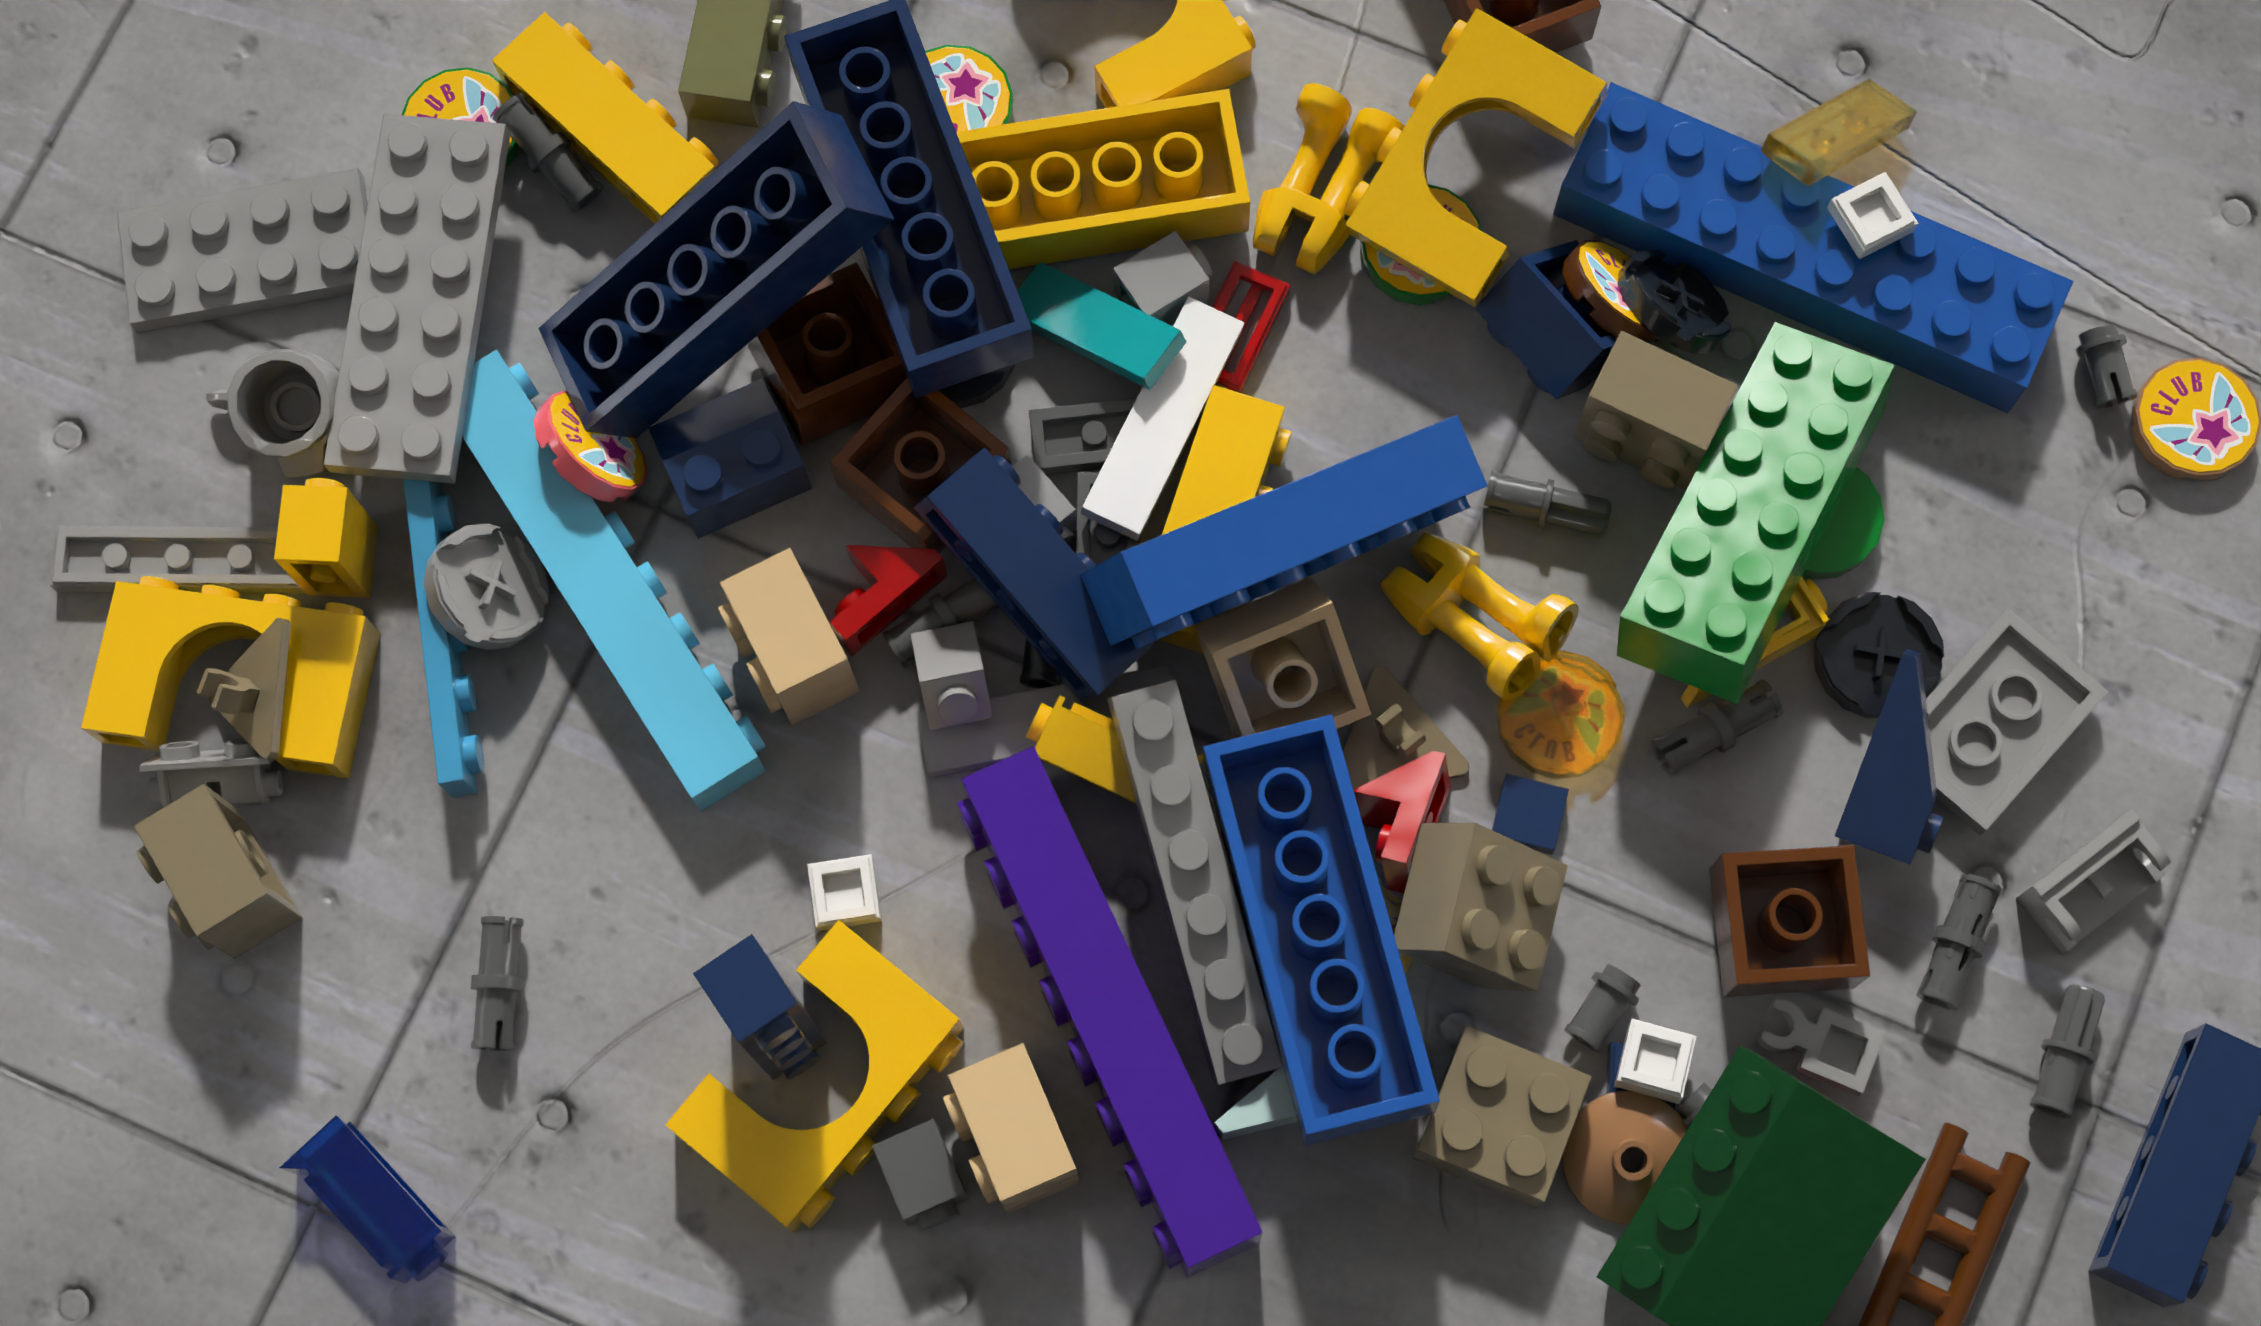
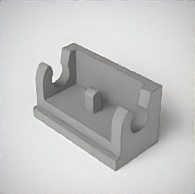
M2133 809L2110 824L2016 898L2062 954L2072 949L2077 943L2166 875L2163 869L2171 861L2165 850L2139 821L2141 818Z

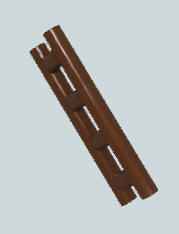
M1944 1123L1858 1326H1888L1900 1298L1936 1315L1937 1318L1933 1326H1963L2031 1162L2020 1155L2005 1152L2000 1167L1997 1170L1961 1153L1969 1133L1956 1125ZM1950 1177L1988 1194L1973 1230L1936 1213ZM1925 1237L1962 1254L1948 1291L1910 1274Z

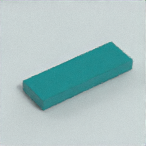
M1042 262L1038 263L1017 291L1032 331L1149 390L1153 388L1187 342L1181 330Z

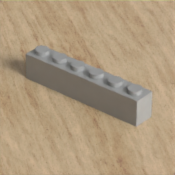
M1176 679L1107 698L1211 1077L1218 1085L1283 1067Z

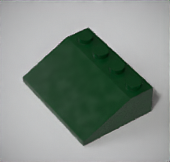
M1740 1045L1596 1277L1671 1326H1823L1926 1158L1758 1053Z

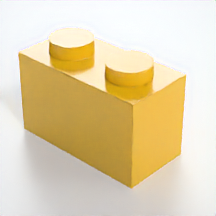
M310 478L305 481V486L283 485L274 560L309 596L370 598L379 526L350 490L341 482L326 478Z

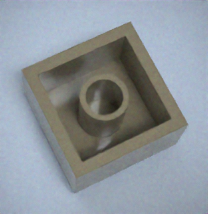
M1621 331L1589 393L1573 438L1583 442L1585 450L1599 459L1610 462L1619 459L1640 469L1642 477L1654 485L1667 489L1676 486L1686 491L1739 385Z
M205 784L200 785L134 825L135 830L145 845L137 850V855L142 865L157 884L165 880L176 900L168 905L169 912L175 923L187 938L190 939L196 935L206 949L210 950L215 947L236 959L303 918L242 812Z
M1421 823L1394 933L1398 952L1483 989L1538 991L1568 865L1478 823Z
M1466 1025L1459 1036L1438 1090L1439 1105L1436 1112L1428 1116L1412 1159L1537 1209L1546 1200L1592 1076Z

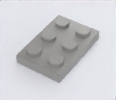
M2009 608L2000 615L1926 698L1937 800L1979 835H1982L2109 692Z

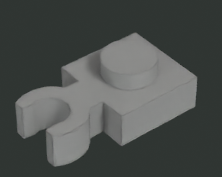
M1776 999L1770 1004L1768 1011L1784 1017L1789 1024V1032L1785 1037H1778L1770 1032L1763 1031L1759 1034L1756 1041L1762 1048L1774 1053H1783L1790 1049L1802 1053L1796 1068L1797 1072L1857 1097L1864 1093L1886 1032L1826 1007L1818 1010L1813 1023L1806 1020L1800 1007L1791 1001Z

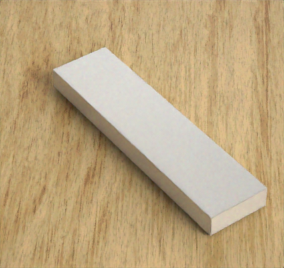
M1188 296L1173 326L1181 330L1187 342L1153 388L1149 390L1142 387L1082 506L1081 515L1136 541L1139 540L1207 403L1212 386L1216 384L1242 332L1244 322Z

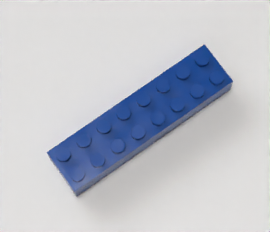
M1613 82L1610 83L1607 97L1596 113L1564 178L1553 215L1637 252L1639 250H1660L1666 252L1665 254L1668 255L1663 261L1674 267L1680 262L1686 265L1689 264L1719 288L2007 414L2027 389L2074 282L2071 279L1913 211L1911 212L1918 222L1913 233L1859 259L1827 209L1832 198L1854 188V186Z

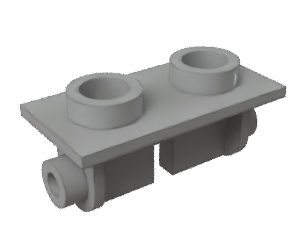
M244 738L224 742V749L200 751L199 742L196 741L164 744L159 746L160 753L139 765L140 772L157 771V778H150L148 795L151 803H161L163 808L202 784H205L212 790L211 782H220L221 796L231 805L269 803L272 796L282 795L283 777L280 770L271 771L270 763L274 760L263 759Z

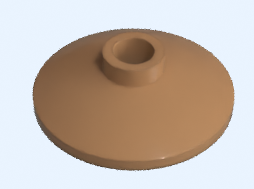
M1633 1091L1608 1093L1584 1106L1578 1112L1562 1154L1565 1179L1577 1200L1591 1213L1606 1221L1629 1225L1688 1130V1127L1686 1128L1682 1124L1684 1121L1682 1117L1661 1099ZM1630 1147H1638L1644 1155L1642 1167L1635 1172H1627L1621 1165V1155Z

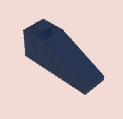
M1907 649L1902 654L1835 837L1910 865L1916 856L1917 850L1930 854L1944 817L1932 813L1938 797L1921 653Z

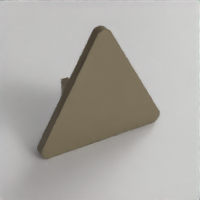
M276 618L227 672L212 668L205 669L197 690L199 695L209 697L213 710L219 711L263 759L275 760L279 754L291 624L289 620Z
M1384 666L1375 667L1364 693L1371 715L1353 722L1343 750L1353 790L1431 751L1446 754L1450 779L1465 776L1469 770V762L1389 670Z

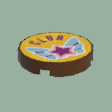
M1584 240L1563 261V278L1571 296L1577 302L1584 296L1594 307L1589 313L1593 321L1614 337L1618 338L1620 332L1623 331L1647 343L1653 340L1657 342L1660 337L1656 336L1636 318L1623 300L1617 284L1619 271L1630 259V256L1617 247L1602 241Z

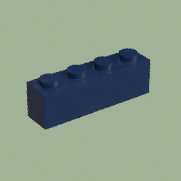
M984 447L919 502L914 509L1079 701L1083 702L1098 696L1148 651L1153 644L1150 643L1136 649L1132 638L1110 646L1080 574L1096 566V564L1085 554L1078 553L1076 555L1060 536L1063 533V529L1057 518L1043 505H1034L1018 487L1021 484V480L1011 464L999 455L992 456Z
M752 934L693 973L738 1043L772 1080L783 1073L788 1080L795 1078L818 1062L820 1055L817 1050L826 1045L827 1041Z
M2207 1023L2185 1033L2088 1272L2161 1307L2182 1304L2185 1302L2186 1297L2192 1299L2196 1296L2208 1271V1263L2201 1259L2211 1236L2216 1238L2220 1235L2231 1215L2233 1202L2226 1199L2234 1176L2240 1177L2245 1173L2256 1151L2257 1141L2250 1138L2258 1116L2261 1115V1048Z

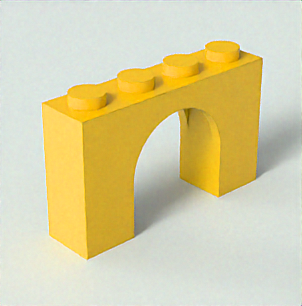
M1176 0L1177 5L1172 16L1158 32L1094 66L1096 94L1104 107L1110 108L1223 90L1251 75L1252 50L1256 48V42L1250 27L1243 17L1237 16L1233 18L1224 4L1226 0Z
M1478 8L1475 9L1467 23L1461 19L1455 23L1441 49V53L1447 55L1445 61L1435 77L1427 73L1421 79L1409 101V107L1413 108L1414 112L1402 131L1394 127L1389 132L1376 157V160L1381 162L1382 165L1370 184L1364 181L1358 184L1344 209V214L1350 216L1345 225L1351 236L1474 308L1486 296L1510 255L1505 244L1447 211L1432 195L1427 181V167L1435 142L1442 132L1459 118L1474 112L1495 110L1516 115L1575 149L1607 97L1606 81Z
M151 576L141 577L139 584L116 581L81 729L104 744L160 751L159 746L166 744L179 685L190 665L201 654L218 644L240 639L257 640L276 618H282L290 621L291 629L280 748L275 760L287 770L350 778L381 635L369 619L363 616L364 611L362 609L335 602L326 603L325 610L302 607L301 601L279 594H265L263 602L241 599L239 592L216 585L202 586L201 593L179 590V585L175 582Z
M840 920L835 923L796 971L807 985L858 1026L865 1037L869 1052V1071L864 1089L855 1104L843 1116L825 1126L809 1130L787 1129L765 1120L708 1073L665 1124L793 1233L802 1223L811 1228L822 1218L835 1200V1196L829 1190L845 1171L854 1176L866 1165L875 1153L872 1145L877 1143L872 1140L888 1119L898 1124L909 1113L921 1096V1093L915 1089L917 1084L931 1068L940 1073L953 1060L963 1045V1041L957 1037L964 1029L960 1019Z

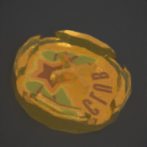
M1559 651L1549 662L1539 657L1540 671L1535 681L1514 699L1505 701L1499 697L1495 711L1499 738L1511 758L1531 773L1553 779L1580 777L1602 765L1620 741L1626 717L1624 704L1621 702V696L1616 689L1617 684L1606 669L1587 656L1568 651Z

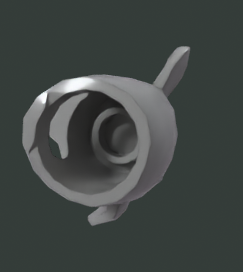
M295 348L275 349L256 354L236 370L228 389L206 394L207 402L212 407L228 410L234 430L246 446L266 456L277 458L285 477L309 476L327 469L323 464L330 423L334 412L339 371L326 359Z

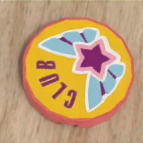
M564 390L551 395L538 408L533 419L536 440L542 450L549 444L557 456L552 462L556 471L580 492L599 501L613 502L617 497L624 501L630 498L644 484L647 468L644 455L635 438L586 432L568 392Z

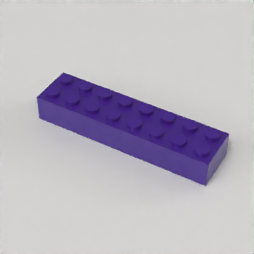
M1032 746L961 778L967 798L957 802V806L962 815L963 824L976 852L988 847L992 858L984 861V864L989 873L987 874L1003 910L1015 905L1020 917L1011 920L1015 930L1014 934L1029 967L1032 968L1041 963L1047 977L1039 980L1043 990L1041 992L1057 1027L1069 1022L1075 1037L1068 1040L1067 1044L1070 1049L1071 1058L1084 1086L1086 1087L1094 1082H1097L1104 1098L1095 1102L1098 1109L1096 1111L1112 1146L1114 1147L1124 1142L1132 1160L1123 1164L1125 1167L1124 1172L1140 1207L1142 1208L1150 1203H1153L1161 1222L1152 1226L1154 1230L1153 1235L1168 1268L1171 1269L1181 1264L1186 1277L1189 1278L1258 1245L1263 1234L1261 1227L1035 747Z

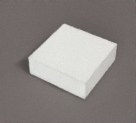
M1886 172L1832 198L1827 206L1828 211L1859 259L1913 233L1918 225L1917 220Z
M872 854L807 864L815 926L818 931L831 929L838 920L847 927L882 921Z
M1631 1019L1614 1087L1679 1104L1683 1098L1697 1036Z

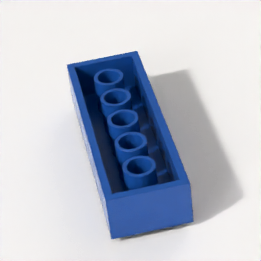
M1455 415L1121 551L1083 572L1080 576L1110 646L1132 638L1135 648L1138 649L1186 627L1203 622L1243 603L1260 598L1300 579H1305L1350 558L1362 555L1407 534H1412L1467 510L1471 507L1466 496L1488 485L1458 415Z
M1333 715L1203 746L1206 778L1304 1147L1434 1114L1440 1102Z

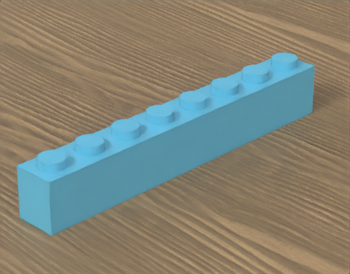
M496 349L474 363L462 437L700 812L766 772L757 756V753L765 749L766 745L747 715L735 721L723 703L732 697L733 694L715 665L712 663L702 669L690 650L700 645V642L683 615L679 612L669 618L657 599L667 594V591L648 561L636 567L625 549L634 544L635 541L616 511L604 517L594 502L593 497L580 492L556 471L552 462L557 456L549 444L542 450L536 440L533 419L537 411L530 400L538 396L539 392L520 362L508 368Z

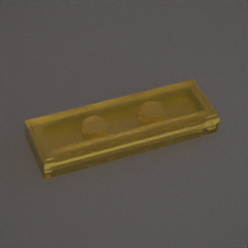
M1869 78L1769 133L1761 152L1801 182L1810 186L1909 129L1917 111Z

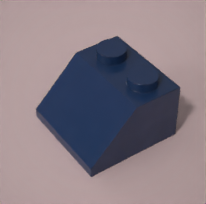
M1577 240L1520 257L1475 307V310L1487 322V329L1490 335L1502 346L1510 348L1528 368L1527 373L1531 381L1542 391L1551 394L1556 400L1580 391L1595 381L1617 340L1616 337L1593 321L1589 313L1594 307L1584 296L1577 302L1569 293L1563 278V261L1580 244Z
M759 379L649 427L662 462L698 539L812 489L803 461L763 379Z

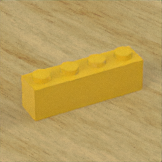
M544 12L492 59L501 81L509 87L514 96L523 93L527 97V101L555 133L563 132L571 141L569 147L655 225L716 170L715 168L719 165V161L702 141L693 137L688 142L674 130L677 126L675 120L659 102L650 99L645 103L632 91L635 86L631 79L616 63L609 60L603 65L590 53L593 50L590 42L574 25L567 22L561 27Z
M1216 385L1212 386L1162 535L1273 490L1272 487L1264 485L1270 464L1282 466L1292 435V431L1283 428L1284 406ZM1192 625L1160 639L1161 641L1203 654Z

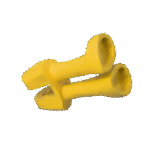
M1309 83L1304 85L1296 105V111L1304 127L1300 148L1280 187L1263 191L1257 209L1253 248L1274 256L1286 238L1294 217L1298 216L1311 222L1312 225L1303 238V244L1295 266L1315 275L1330 261L1350 235L1345 225L1347 223L1344 219L1346 216L1344 214L1345 206L1355 188L1364 180L1374 164L1378 162L1376 157L1385 138L1394 127L1402 131L1405 126L1396 117L1375 108L1361 109L1354 120L1339 164L1321 199L1310 196L1311 191L1334 146L1344 134L1351 119L1352 107L1349 101L1339 92L1321 84Z
M1424 532L1411 548V553L1416 561L1433 575V578L1427 583L1407 569L1396 566L1380 583L1382 591L1404 619L1420 635H1429L1435 628L1442 631L1460 644L1488 670L1486 684L1496 695L1505 701L1516 698L1538 676L1540 671L1539 657L1549 662L1562 648L1577 619L1578 605L1566 596L1557 594L1549 595L1536 606L1527 603L1504 589L1480 570V554L1463 545ZM1466 599L1504 626L1524 644L1509 642L1498 636L1459 608L1460 604Z

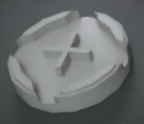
M488 523L464 526L446 537L436 546L426 563L424 589L430 610L444 630L466 645L484 650L509 648L538 629L543 620L541 617L544 614L545 605L549 603L550 584L545 566L529 543L518 535L512 538L507 533L499 531L502 527Z

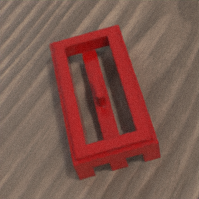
M1234 261L1212 308L1226 314L1241 281H1246L1251 286L1235 317L1244 322L1242 332L1215 385L1218 386L1219 384L1229 390L1241 393L1290 293V284ZM1263 291L1271 292L1272 295L1234 373L1226 371L1225 369Z

